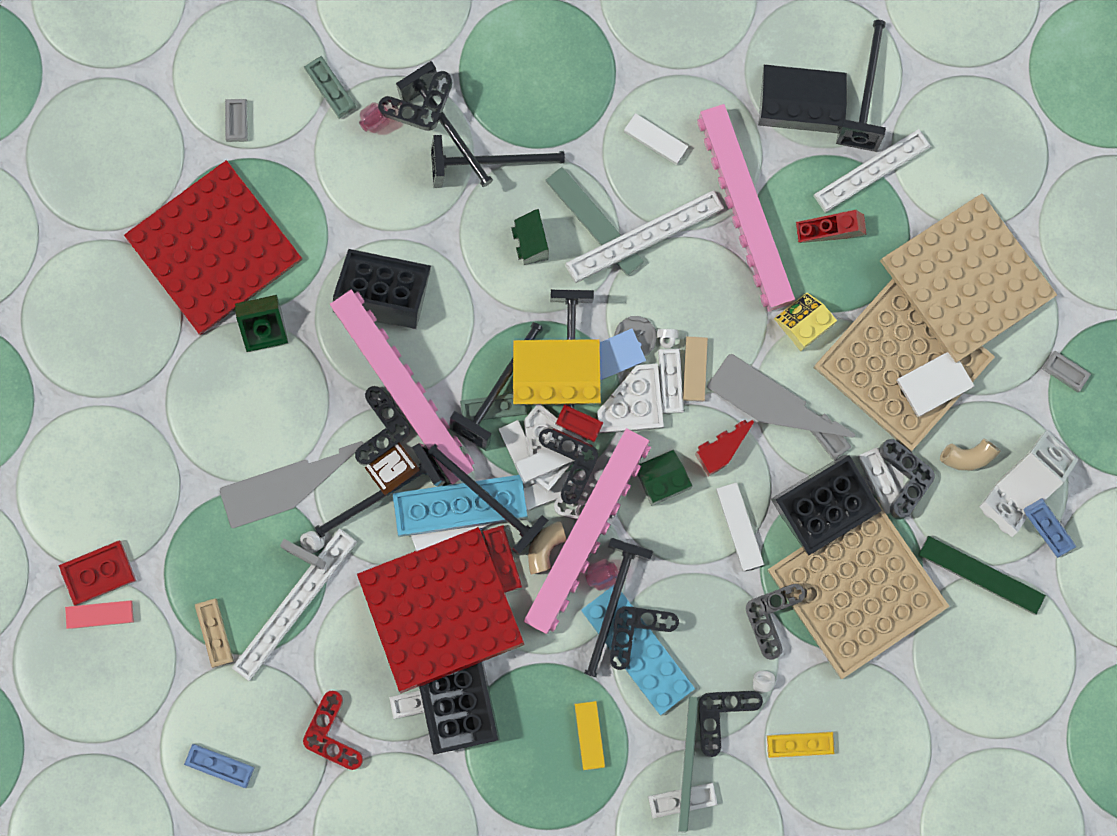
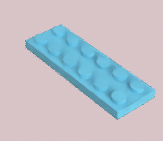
M520 475L475 481L518 520L528 518L523 481ZM464 483L393 493L398 537L506 522L500 514Z
M614 585L581 609V612L598 634ZM622 592L605 642L610 650L616 612L623 606L633 607ZM624 610L623 614H619V617L623 618L622 626L617 624V629L625 628L631 630V626H626L628 619L632 618V615H629L628 611ZM641 618L642 624L646 625V623ZM634 628L630 662L625 670L661 716L695 688L651 630ZM620 632L617 634L616 640L619 644L624 645L629 641V636L625 632ZM615 646L614 651L619 650L618 657L616 658L621 664L626 663V659L622 658L623 651L628 652V648Z

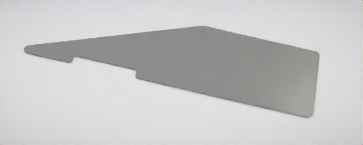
M733 354L727 356L707 385V388L759 422L851 438L855 436L853 432L838 422L834 421L830 424L807 409L804 400Z
M360 441L339 448V454L308 463L307 460H302L221 487L220 494L231 528L293 509L349 459L363 442Z

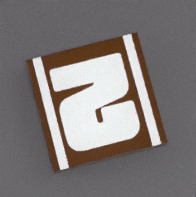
M400 443L364 467L384 495L420 471L419 467Z

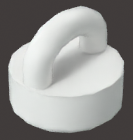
M677 329L657 330V338H660L661 346L663 348H671L675 344V338H678ZM665 338H670V342L666 343Z
M308 531L300 538L302 548L312 554L324 546L323 538L315 531Z
M763 670L754 674L753 689L755 691L765 693L774 688V674Z

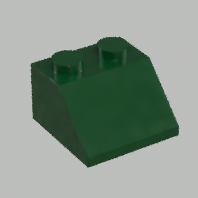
M535 209L515 219V227H511L513 239H518L519 247H516L518 260L522 259L524 265L549 260V248L539 209Z
M277 295L235 304L236 319L246 352L288 343L283 314Z
M674 450L639 464L641 468L637 475L651 506L692 488L687 472Z

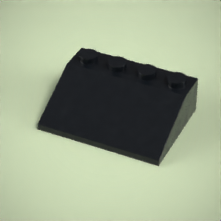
M763 65L758 126L839 133L844 119L846 120L847 73Z
M348 249L333 294V301L351 289L354 293L358 291L365 302L362 306L366 312L371 310L378 322L416 329L423 306L431 265Z
M850 455L840 456L771 498L781 518L808 556L882 511Z
M484 662L419 686L433 755L500 740Z

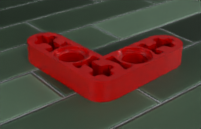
M328 691L323 696L304 735L303 745L306 749L347 769H358L363 763L362 754L358 750L327 736L343 704V697L339 692ZM335 694L337 695L336 700L339 702L337 705L333 704L330 709L335 711L334 714L322 711L323 706L325 708L329 706L328 696L333 697ZM321 714L329 717V724L326 727H320L317 723V718ZM317 735L316 740L321 743L324 742V739H327L328 741L323 747V752L319 751L321 748L319 745L309 746L310 741H308V737ZM330 744H336L339 747V753L335 757H331L327 753V748ZM344 748L348 750L345 753L346 755H357L358 764L354 763L350 766L348 759L343 758L342 762L338 760L343 755Z

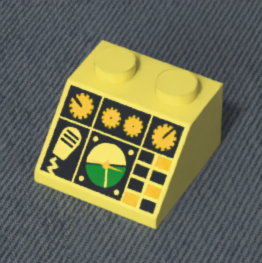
M805 293L774 318L800 351L804 350L834 326L837 321L826 306L809 293Z

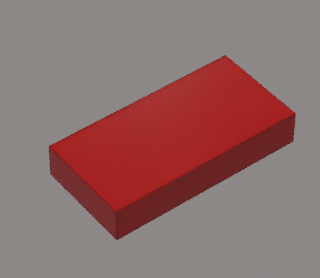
M564 404L555 425L591 442H595L604 422Z

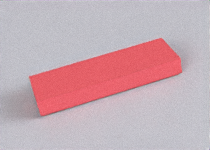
M131 600L65 607L67 629L134 623L133 603Z

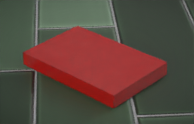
M120 540L58 565L74 606L136 581Z

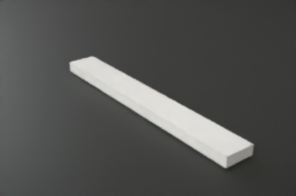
M713 190L567 262L565 266L573 281L577 283L723 211L724 207Z
M570 471L565 472L548 493L537 484L524 488L527 511L561 497L563 485ZM572 481L568 482L572 483L570 491H565L567 496L573 494L577 486ZM492 524L411 535L416 551H419L479 527L481 529Z
M341 529L336 532L318 556L326 562L323 570L313 565L309 567L232 666V669L248 681L253 678L356 545V540Z

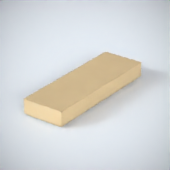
M686 336L683 401H705L708 338Z
M217 599L195 604L211 667L214 668L234 662Z

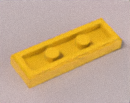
M597 702L574 704L583 770L604 768L605 763Z
M833 732L766 736L768 758L835 754Z

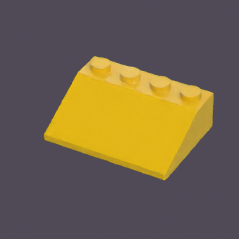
M600 339L513 340L514 405L601 403Z

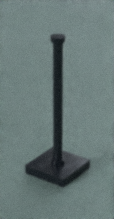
M883 20L873 21L874 34L859 122L844 119L836 139V144L877 152L885 136L886 127L867 124L882 31L886 25V22Z
M432 61L396 83L401 100L409 102L420 94L425 100L433 76L437 73ZM432 97L429 103L433 106H437L438 104ZM442 111L439 122L481 180V186H488L492 183L493 179L491 176H487Z
M433 135L431 143L433 188H442L445 177L444 168L452 165H469L465 157H446V155H443L442 135ZM564 151L546 154L474 156L479 164L565 163Z
M551 289L550 302H565V305H567V340H575L576 305L578 303H593L594 290ZM566 404L574 409V404Z
M533 322L531 330L524 340H534L538 333L543 331V327ZM513 358L472 420L467 419L456 411L450 417V430L485 451L490 445L492 433L479 426V424L513 373Z
M418 443L412 447L421 462L419 464L420 471L388 494L384 495L380 490L325 524L315 526L318 535L321 538L324 537L328 531L423 474L428 475L435 486L439 487L447 484L432 455L429 456L427 454L428 449L426 446Z
M434 444L428 450L427 454L429 456H434L520 532L521 539L511 549L515 554L519 555L549 521L541 515L531 527L528 524L525 526L438 449V445Z
M615 538L610 539L608 548L622 552L621 556H623L588 670L585 669L584 674L596 678L598 674L596 670L631 560L638 557L650 561L653 554L652 550Z

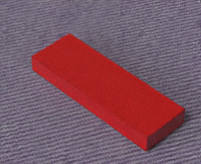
M504 525L483 531L491 560L504 593L522 588Z

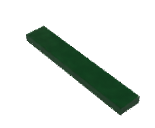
M927 536L918 556L1034 615H1037L1045 599V594L931 536Z

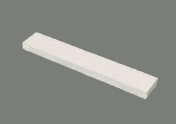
M918 129L815 193L814 198L826 213L929 149L930 144Z

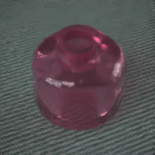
M372 102L359 113L361 119L359 124L365 132L369 130L372 133H378L390 123L389 118L382 116L376 102Z
M602 559L589 565L588 574L585 575L586 581L590 587L594 586L598 591L605 590L615 585L618 569L613 561L609 562L607 559Z

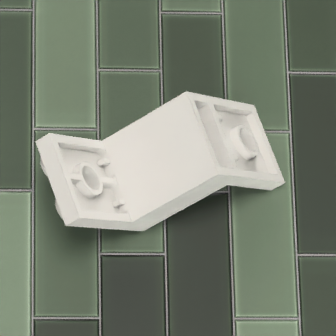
M1046 430L1039 437L1033 448L994 485L979 507L985 516L992 518L998 524L1001 531L1013 537L1027 519L1023 509L1041 498L1045 501L1065 482L1078 459Z

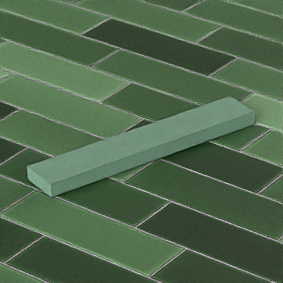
M563 167L546 179V183L600 245H604L621 236ZM636 253L616 264L628 276L643 264L644 261Z
M691 696L688 701L678 832L682 833L688 831L698 698Z

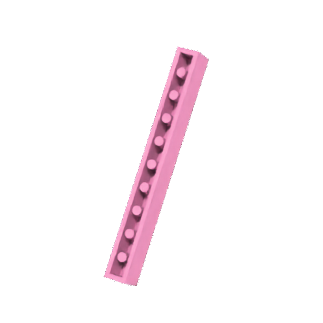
M725 104L700 111L697 124L699 130L704 131L706 137L704 143L707 151L710 150L712 153L711 163L713 169L718 170L720 175L718 182L720 188L725 189L727 195L725 197L728 209H732L734 214L732 221L734 227L739 228L741 234L739 236L742 248L747 250L746 260L750 268L753 267L755 273L753 280L756 287L761 289L762 295H760L762 305L763 307L767 306L768 312L791 305L795 301V297Z
M351 289L330 303V307L426 448L429 450L434 444L438 445V449L466 474L474 470L472 465L475 463L468 453L465 455L460 450L462 444L456 435L451 437L447 431L450 429V426L444 418L439 419L435 413L438 409L433 401L426 400L423 395L426 391L418 381L415 384L411 378L413 372L407 363L403 365L398 358L401 357V354L395 346L390 347L386 341L389 337L384 329L377 328L374 323L377 319L371 310L366 312L362 306L365 302L358 291L354 293ZM433 456L452 485L460 480Z
M627 428L625 429L523 622L546 634L550 631H555L559 620L556 619L560 611L565 612L570 602L566 599L570 592L575 593L580 583L577 581L580 573L585 574L590 565V562L587 561L590 554L595 555L600 546V543L597 542L600 535H605L611 525L608 523L610 516L617 514L621 506L618 503L621 496L625 497L631 487L628 482L632 476H637L641 468L638 465L641 458H646L651 449L648 446L650 443L648 439Z

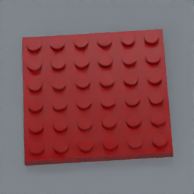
M227 160L124 234L125 238L199 335H202L233 312L236 303L248 301L303 260Z
M479 527L357 573L400 694L525 645Z

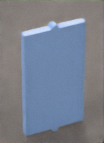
M633 328L600 342V381L646 361L641 349L642 344L638 342Z

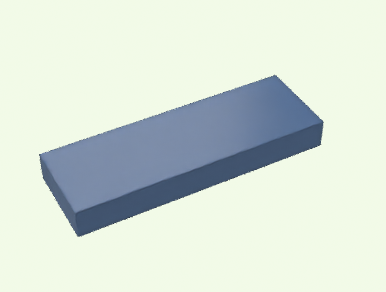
M1043 498L1023 509L1026 516L1057 558L1076 548L1075 543Z
M192 744L184 763L186 766L243 788H247L255 768L196 744Z

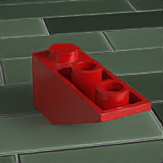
M858 210L796 222L798 243L849 239L867 235L865 216Z
M743 420L735 425L736 429L728 433L726 430L717 435L716 438L718 440L710 444L707 441L697 447L699 451L695 455L708 477L729 464L752 427L753 420L749 422Z

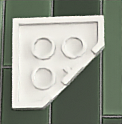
M658 364L636 365L627 378L597 411L598 420L604 423L599 434L624 432L626 428L636 431L661 429L664 427Z
M536 405L524 420L528 457L548 449L539 442L540 431L545 427H553L584 442L586 441L580 436L556 426L555 423L558 418L542 405ZM548 432L547 435H542L545 437V442L553 440L556 442V445L563 438L559 436L558 440L554 439L551 432ZM578 445V448H579L580 452L582 453V451H581L582 445ZM572 463L532 481L548 493Z

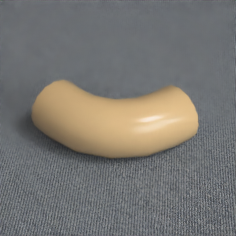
M983 438L977 446L971 449H961L954 444H949L942 451L940 461L957 470L973 471L989 464L1001 451L990 441Z
M561 521L541 529L532 540L528 552L531 575L552 569L549 559L552 549L566 542Z

